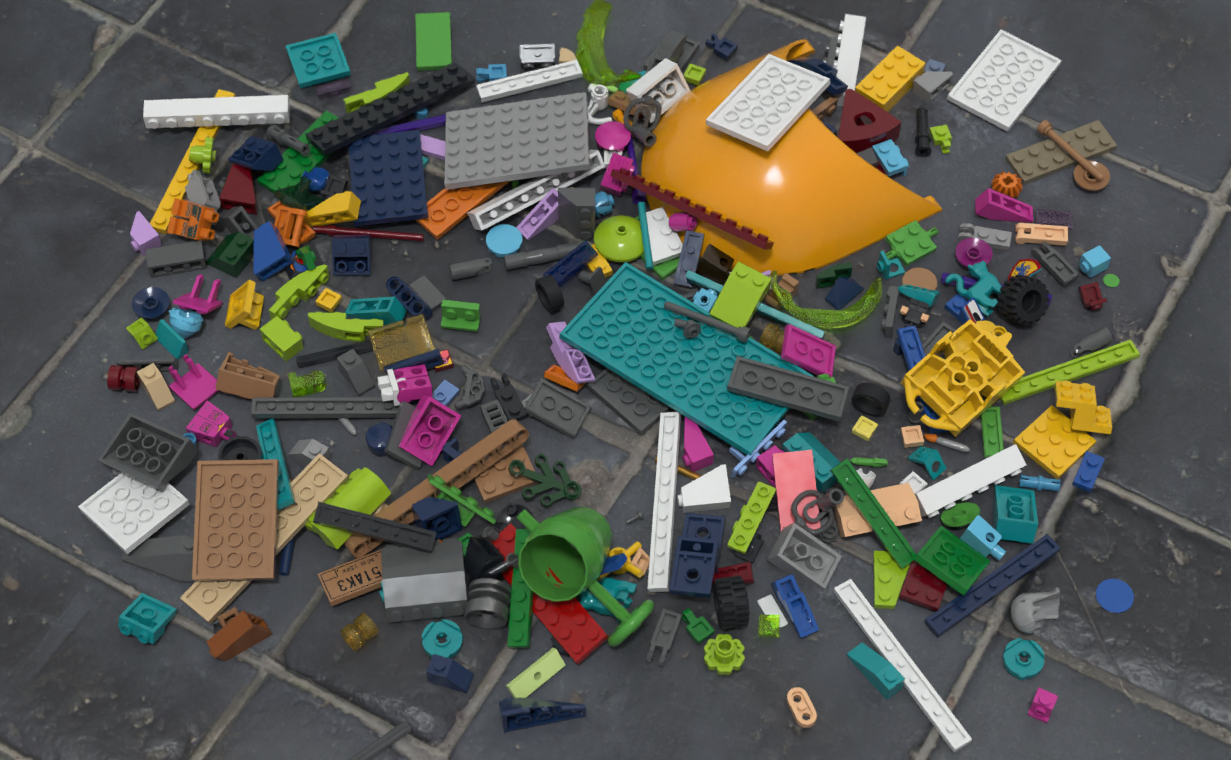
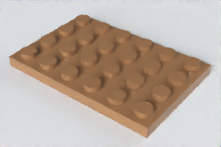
M278 459L197 461L193 581L275 580Z

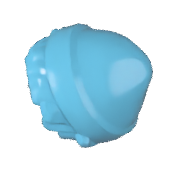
M179 307L169 310V323L183 339L191 337L201 329L204 319L200 313L193 309H182Z

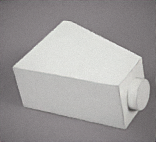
M726 464L720 465L681 487L680 495H677L678 506H682L683 513L730 508L731 497Z

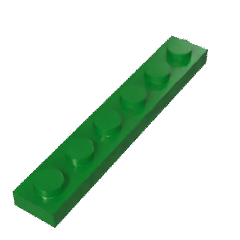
M847 458L832 468L830 472L899 568H904L914 560L917 554Z
M516 529L514 553L518 556L530 534L528 529ZM513 567L507 643L510 649L530 647L533 591L530 590L523 580L519 567Z

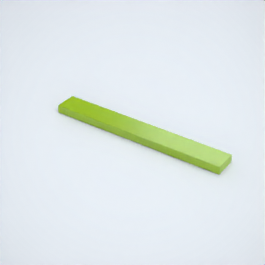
M1132 340L1113 345L1022 377L1016 385L1000 398V401L1003 405L1054 388L1056 381L1071 382L1137 359L1140 353Z

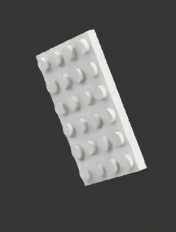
M1000 30L951 90L947 100L1008 132L1054 74L1062 60Z
M768 54L706 119V125L769 151L830 85V78Z

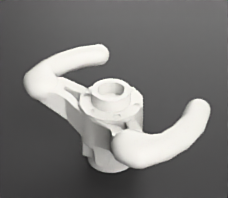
M601 82L589 85L588 91L591 93V100L588 106V123L601 125L612 121L611 117L593 118L592 116L598 110L607 108L608 91L615 93L618 90L617 87Z

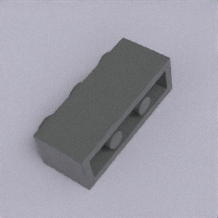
M201 240L146 249L147 266L151 278L206 269L205 254Z

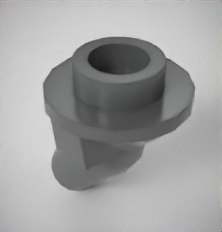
M675 319L674 326L685 328L683 334L686 338H694L699 334L701 330L699 323L693 320Z

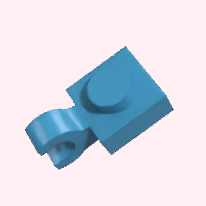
M490 64L488 69L477 68V82H483L486 79H489L490 82L506 78V64Z

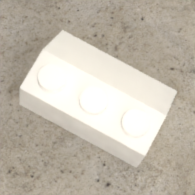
M665 58L626 89V92L631 102L634 99L646 96L653 97V100L660 102L662 115L685 94L690 92V89L678 64ZM643 103L635 105L637 109L639 107H647L651 112L649 122L652 123L655 120L656 106L644 105ZM641 111L640 113L646 118L647 112Z

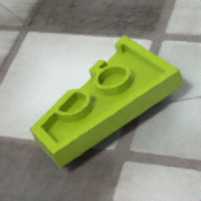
M874 551L873 553L874 608L895 609L910 566L909 563L900 569L888 551Z

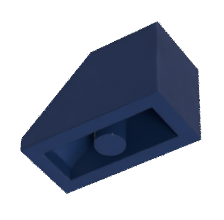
M433 654L426 671L428 683L463 693H468L474 677L472 672L455 660Z

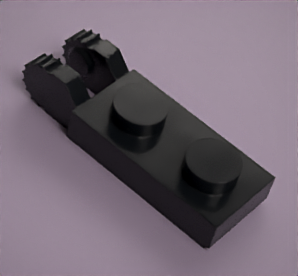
M505 373L501 374V380L505 385L501 389H499L497 380L494 377L491 378L490 383L495 397L499 401L507 420L515 419L520 421L528 418L527 412L523 411L524 407L513 385L510 384Z

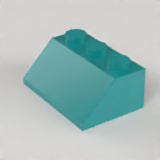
M810 432L797 433L783 443L782 450L784 452L812 450L817 491H827L838 482L830 470L838 465L840 461Z

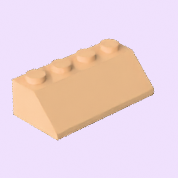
M909 483L870 490L896 526L922 521L918 500ZM848 495L844 496L842 503L834 507L840 537L873 531Z

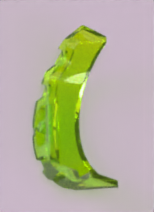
M594 0L583 14L585 19L582 27L577 31L576 40L578 41V48L575 50V56L582 75L591 83L603 86H612L638 80L642 77L641 74L627 68L618 75L607 63L604 53V32L612 10V4L604 0Z
M772 271L768 275V277L772 278L770 285L776 297L789 313L806 324L823 329H840L860 322L873 311L882 297V278L877 277L871 283L864 296L846 309L801 308L793 303L792 295L789 291L779 287L777 271Z

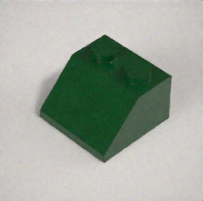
M241 232L226 235L207 259L206 264L238 278L254 257V239Z

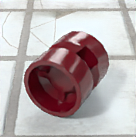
M111 365L107 376L108 389L121 390L124 388L125 391L137 392L140 386L137 371L140 368L127 366L124 369L123 366Z

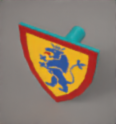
M1034 259L1018 260L1009 273L1008 281L1010 277H1015L1016 275L1031 277L1041 271L1042 267Z

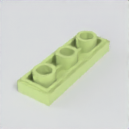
M552 648L507 684L506 687L513 698H526L566 664L557 649Z

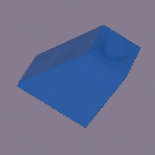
M270 221L254 230L253 272L258 278L265 281L294 262L278 228Z

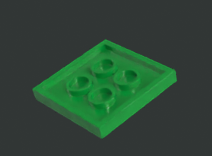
M943 526L939 527L914 558L922 567L928 569L962 595L966 594L990 563L989 559Z

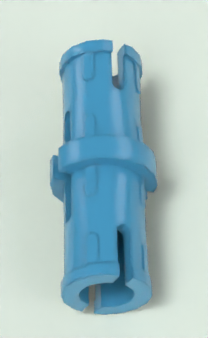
M1021 474L1019 487L1034 488L1037 491L1051 490L1059 492L1061 480L1043 478L1042 475L1034 477Z

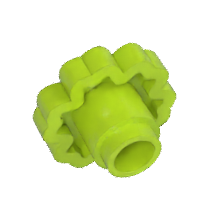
M206 137L205 146H190L189 161L203 164V173L211 174L212 161L215 162L216 151H213L214 139L211 137Z
M718 634L716 640L709 639L704 646V663L709 670H716L718 675H731L733 670H740L741 665L744 663V646L739 639L732 640L729 634Z

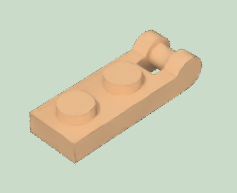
M1018 223L1015 226L1017 233L1015 242L1017 244H1041L1046 242L1051 245L1067 246V226Z

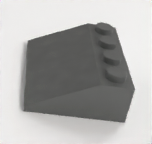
M130 412L97 461L159 490L189 466L199 449L189 438Z

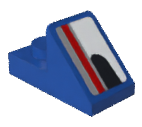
M957 294L945 304L944 308L963 324L969 319L975 324L977 321H985V317L974 297L966 301Z

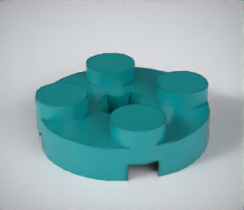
M441 620L442 622L436 623L434 621L428 624L422 633V646L425 653L431 658L433 654L450 659L456 656L463 645V636L459 626L450 620ZM445 636L447 642L439 643L438 638Z
M1018 638L1007 644L1002 662L1005 669L1011 675L1015 676L1018 680L1024 681L1037 676L1042 671L1045 655L1041 646L1035 641ZM1019 655L1027 656V662L1020 661Z

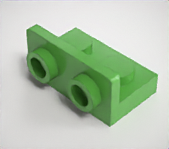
M442 300L441 328L478 331L481 319L480 304Z

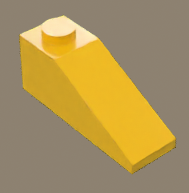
M352 191L335 194L307 211L304 221L310 227H314V225L322 226L358 220L361 200Z

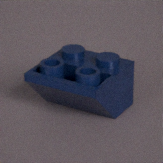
M253 136L248 138L228 158V161L254 170L273 171L284 160L275 143Z
M334 235L332 237L333 275H370L371 235Z

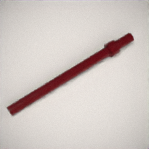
M314 225L313 227L315 233L328 234V236L371 235L373 238L411 241L424 240V234L340 228L336 227V225Z

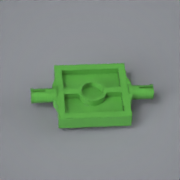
M915 220L887 235L885 240L891 248V251L885 253L888 260L897 257L907 267L930 255L937 249L931 237L938 234V230L936 227L925 231Z

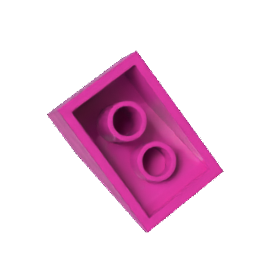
M423 395L412 413L399 447L433 466L461 415L434 398Z

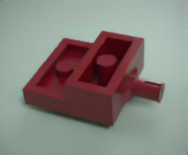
M912 561L899 598L938 611L948 584L919 563Z

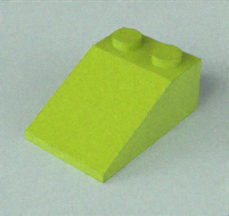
M738 261L709 315L737 328L739 326H747L769 291L772 278Z

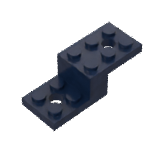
M686 513L682 536H678L669 589L670 594L711 598L714 573H718L726 522L724 516ZM706 531L708 535L706 537H699L698 533ZM691 572L698 574L696 579H689L687 576Z

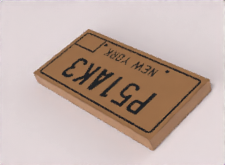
M381 550L317 574L331 607L381 587L380 583L383 582Z

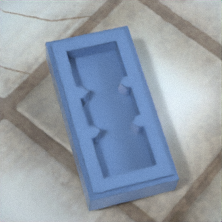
M444 380L432 393V398L448 407L458 396L460 389Z

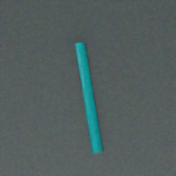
M639 202L638 211L646 270H652L653 260L644 202Z

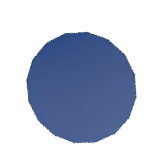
M1119 579L1104 580L1096 589L1098 603L1109 612H1125L1131 608L1134 602L1132 589L1127 583Z

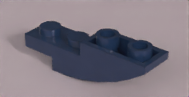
M807 57L788 60L790 63L830 78V85L826 88L830 94L837 95L846 92L848 85L836 77L838 70L818 59Z

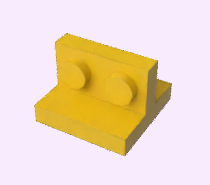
M248 280L230 295L225 327L232 329L238 323L254 330L259 327L264 296L254 292L256 282Z

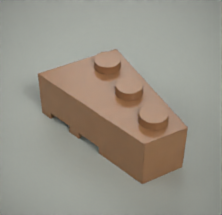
M228 352L218 372L216 390L226 394L238 395L245 399L275 398L280 375L260 366L255 368L249 365V361L245 359L240 361L233 357V353Z

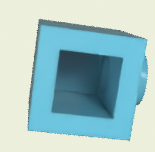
M1099 245L1082 254L1079 266L1082 272L1091 278L1108 269L1111 257Z

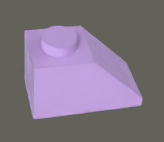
M138 211L130 232L132 239L130 244L135 252L139 251L144 256L146 255V249L160 247L162 244L159 234L141 212Z

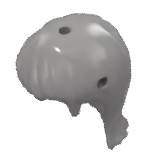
M1056 587L1051 592L1024 593L1017 596L1011 604V618L1014 625L1020 631L1032 634L1041 627V625H1036V622L1045 619H1058L1060 606L1059 588Z

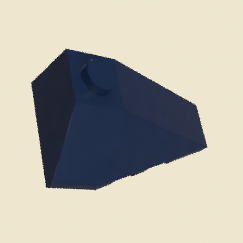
M513 697L499 701V711L504 733L586 717L585 704Z

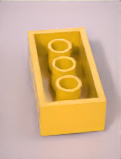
M897 45L855 87V91L888 112L913 87L914 79L924 73L926 63Z

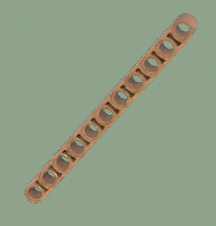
M512 419L435 472L432 476L438 475L446 481V485L449 487L455 486L459 489L523 444L529 437V431L520 422ZM427 478L374 516L408 525L414 521L411 505L428 497L437 498L442 490L429 483ZM353 533L343 544L354 557L360 558L384 541Z

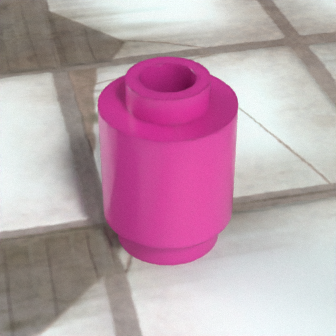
M686 212L674 213L669 217V227L675 231H693L697 226V218Z

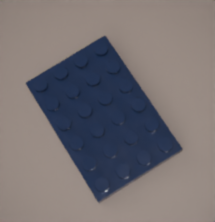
M420 130L368 135L348 145L352 192L361 200L358 220H354L355 226L428 218Z

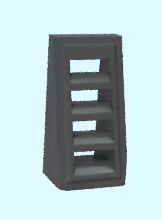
M498 400L486 403L480 407L481 415L490 433L508 422Z

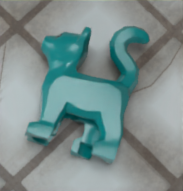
M981 261L972 266L968 265L970 270L967 273L979 279L968 290L964 289V280L961 275L957 273L948 275L945 282L948 284L955 280L957 282V292L966 297L968 301L974 297L983 316L988 318L993 313L991 308L998 305V301L990 299L989 296L992 293L1000 294L1002 285H1000L996 276L988 272L986 262Z
M604 577L600 581L597 580L617 601L624 603V608H630L633 600L629 597V593L633 594L636 592V584L616 580L611 577ZM585 590L578 595L577 600L586 610H594L602 615L616 617L590 591Z

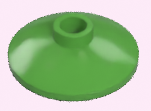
M958 503L942 512L941 521L947 526L963 527L973 522L977 515H980V508L974 503Z

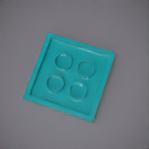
M336 33L286 45L299 88L351 75Z

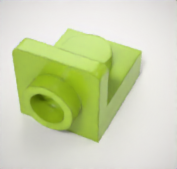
M142 318L126 327L128 333L137 341L142 349H145L158 339L150 325Z

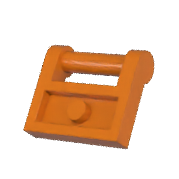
M278 206L274 226L278 228L285 245L300 246L299 238L307 211ZM295 215H297L292 239H290Z

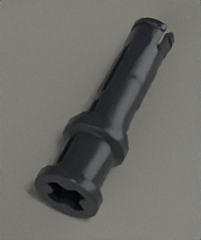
M921 107L916 110L917 135L915 142L917 147L915 153L919 157H927L931 154V147L929 146L931 136L928 134V110Z

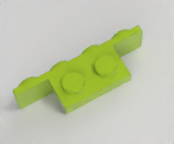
M762 482L757 483L747 505H743L739 521L736 520L734 523L733 533L727 544L728 548L743 554L747 552L776 492V488Z

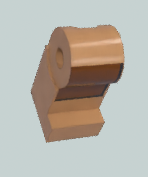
M785 273L781 281L768 292L765 302L774 309L779 310L798 293L799 281Z

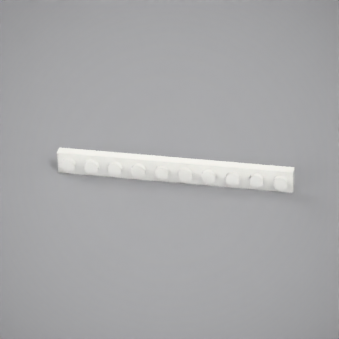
M679 412L660 414L648 575L649 592L669 591L681 414Z
M849 579L835 587L833 591L880 655L889 661L905 678L903 686L951 750L955 753L971 743L972 738L854 582Z

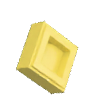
M861 415L852 428L851 433L869 441L878 428V424Z

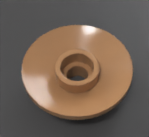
M1088 161L1104 175V179L1101 181L1095 178L1080 163L1075 167L1073 176L1075 182L1080 187L1090 191H1097L1108 185L1110 173L1103 164L1096 161Z

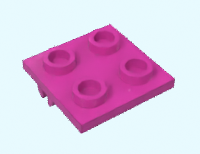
M199 274L196 277L192 292L174 299L173 304L179 305V308L182 309L191 308L197 310V313L208 314L223 305L222 301L216 300L221 280H214L208 299L200 298L199 293L204 276Z
M185 354L183 359L189 368V372L180 377L177 370L170 366L168 370L174 382L169 385V388L195 411L219 390H216L217 379L199 363L195 365L193 360Z

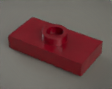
M751 562L718 568V573H714L713 584L717 578L739 575L745 584L754 583Z

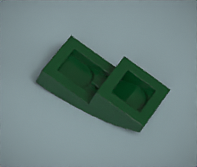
M851 262L837 264L819 273L816 277V289L833 287L835 280H838L839 277H851Z

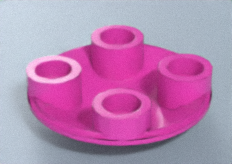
M609 121L597 128L595 139L598 147L620 152L630 142L631 133L623 123Z

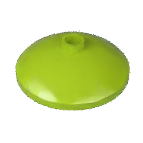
M624 215L612 216L602 221L594 233V244L597 251L606 259L614 262H629L639 258L644 254L640 221Z

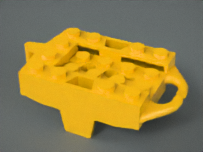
M970 319L954 333L948 332L934 345L927 356L905 374L901 381V384L905 387L906 401L910 410L914 414L919 412L920 408L915 403V398L919 396L940 416L938 420H933L925 414L920 420L929 427L948 430L957 437L1016 385L1024 375L1025 371L1006 348L1012 338V334L1006 332L995 337ZM942 352H943V354H944L946 360L943 359V358H941V357H939V355H940ZM981 395L987 397V399L983 401Z

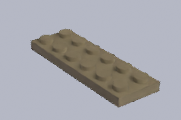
M1099 120L1059 135L1087 161L1114 151L1117 148V144ZM1051 138L1007 154L1005 157L1013 172L1017 173L1018 178H1021L1022 185L1079 164Z

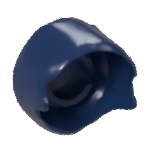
M380 422L367 430L366 442L370 452L374 455H388L384 451L392 430L391 425Z

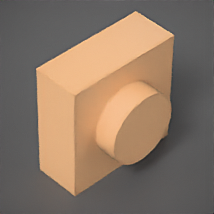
M920 425L901 427L900 433L904 448L924 445Z

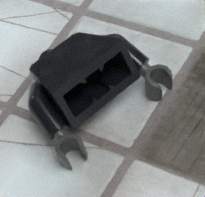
M486 527L483 531V536L469 538L464 558V569L470 575L469 586L472 581L477 579H494L506 571L510 565L514 568L519 567V559H517L519 556L515 553H509L506 561L503 562L505 557L491 542L499 537V533L492 527Z

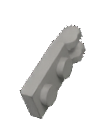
M962 223L960 225L962 233H959V240L979 238L988 243L991 248L1009 250L1012 232L974 226L969 223Z

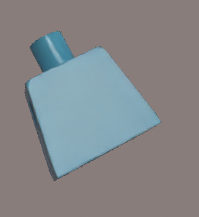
M977 515L960 537L962 541L984 557H987L990 553L997 560H1000L1006 553L997 544L1002 538L1001 534L979 515Z

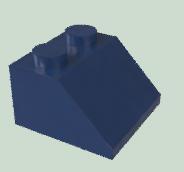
M428 497L411 505L416 527L437 532L435 540H441L462 530L457 502Z

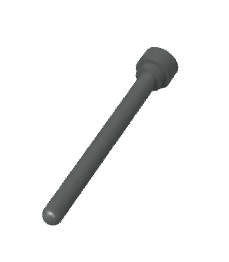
M671 302L664 303L665 309L732 333L739 341L746 343L750 336L751 328L746 326H739L737 328Z

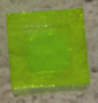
M759 615V637H779L780 615Z

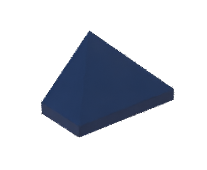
M839 277L826 296L825 301L839 312L864 290V287L851 277Z

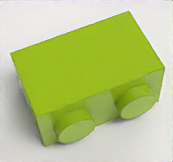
M278 316L260 328L262 340L285 362L304 349L303 338L300 333L294 332L286 320L282 321Z

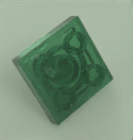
M303 176L300 177L299 185L276 190L274 195L282 204L309 211L325 201L308 191L312 180H308V177Z

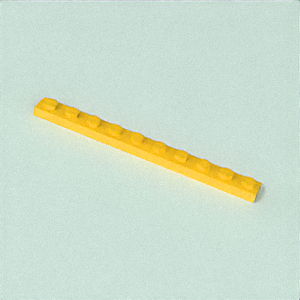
M218 89L214 98L236 96L235 93ZM199 126L190 146H205L206 137H211L215 140L221 126ZM190 146L150 222V225L156 232L167 234L170 216L176 217V215L171 214L174 198L185 199L187 196L185 187L189 183L188 175L193 170L199 171L202 164L189 161Z

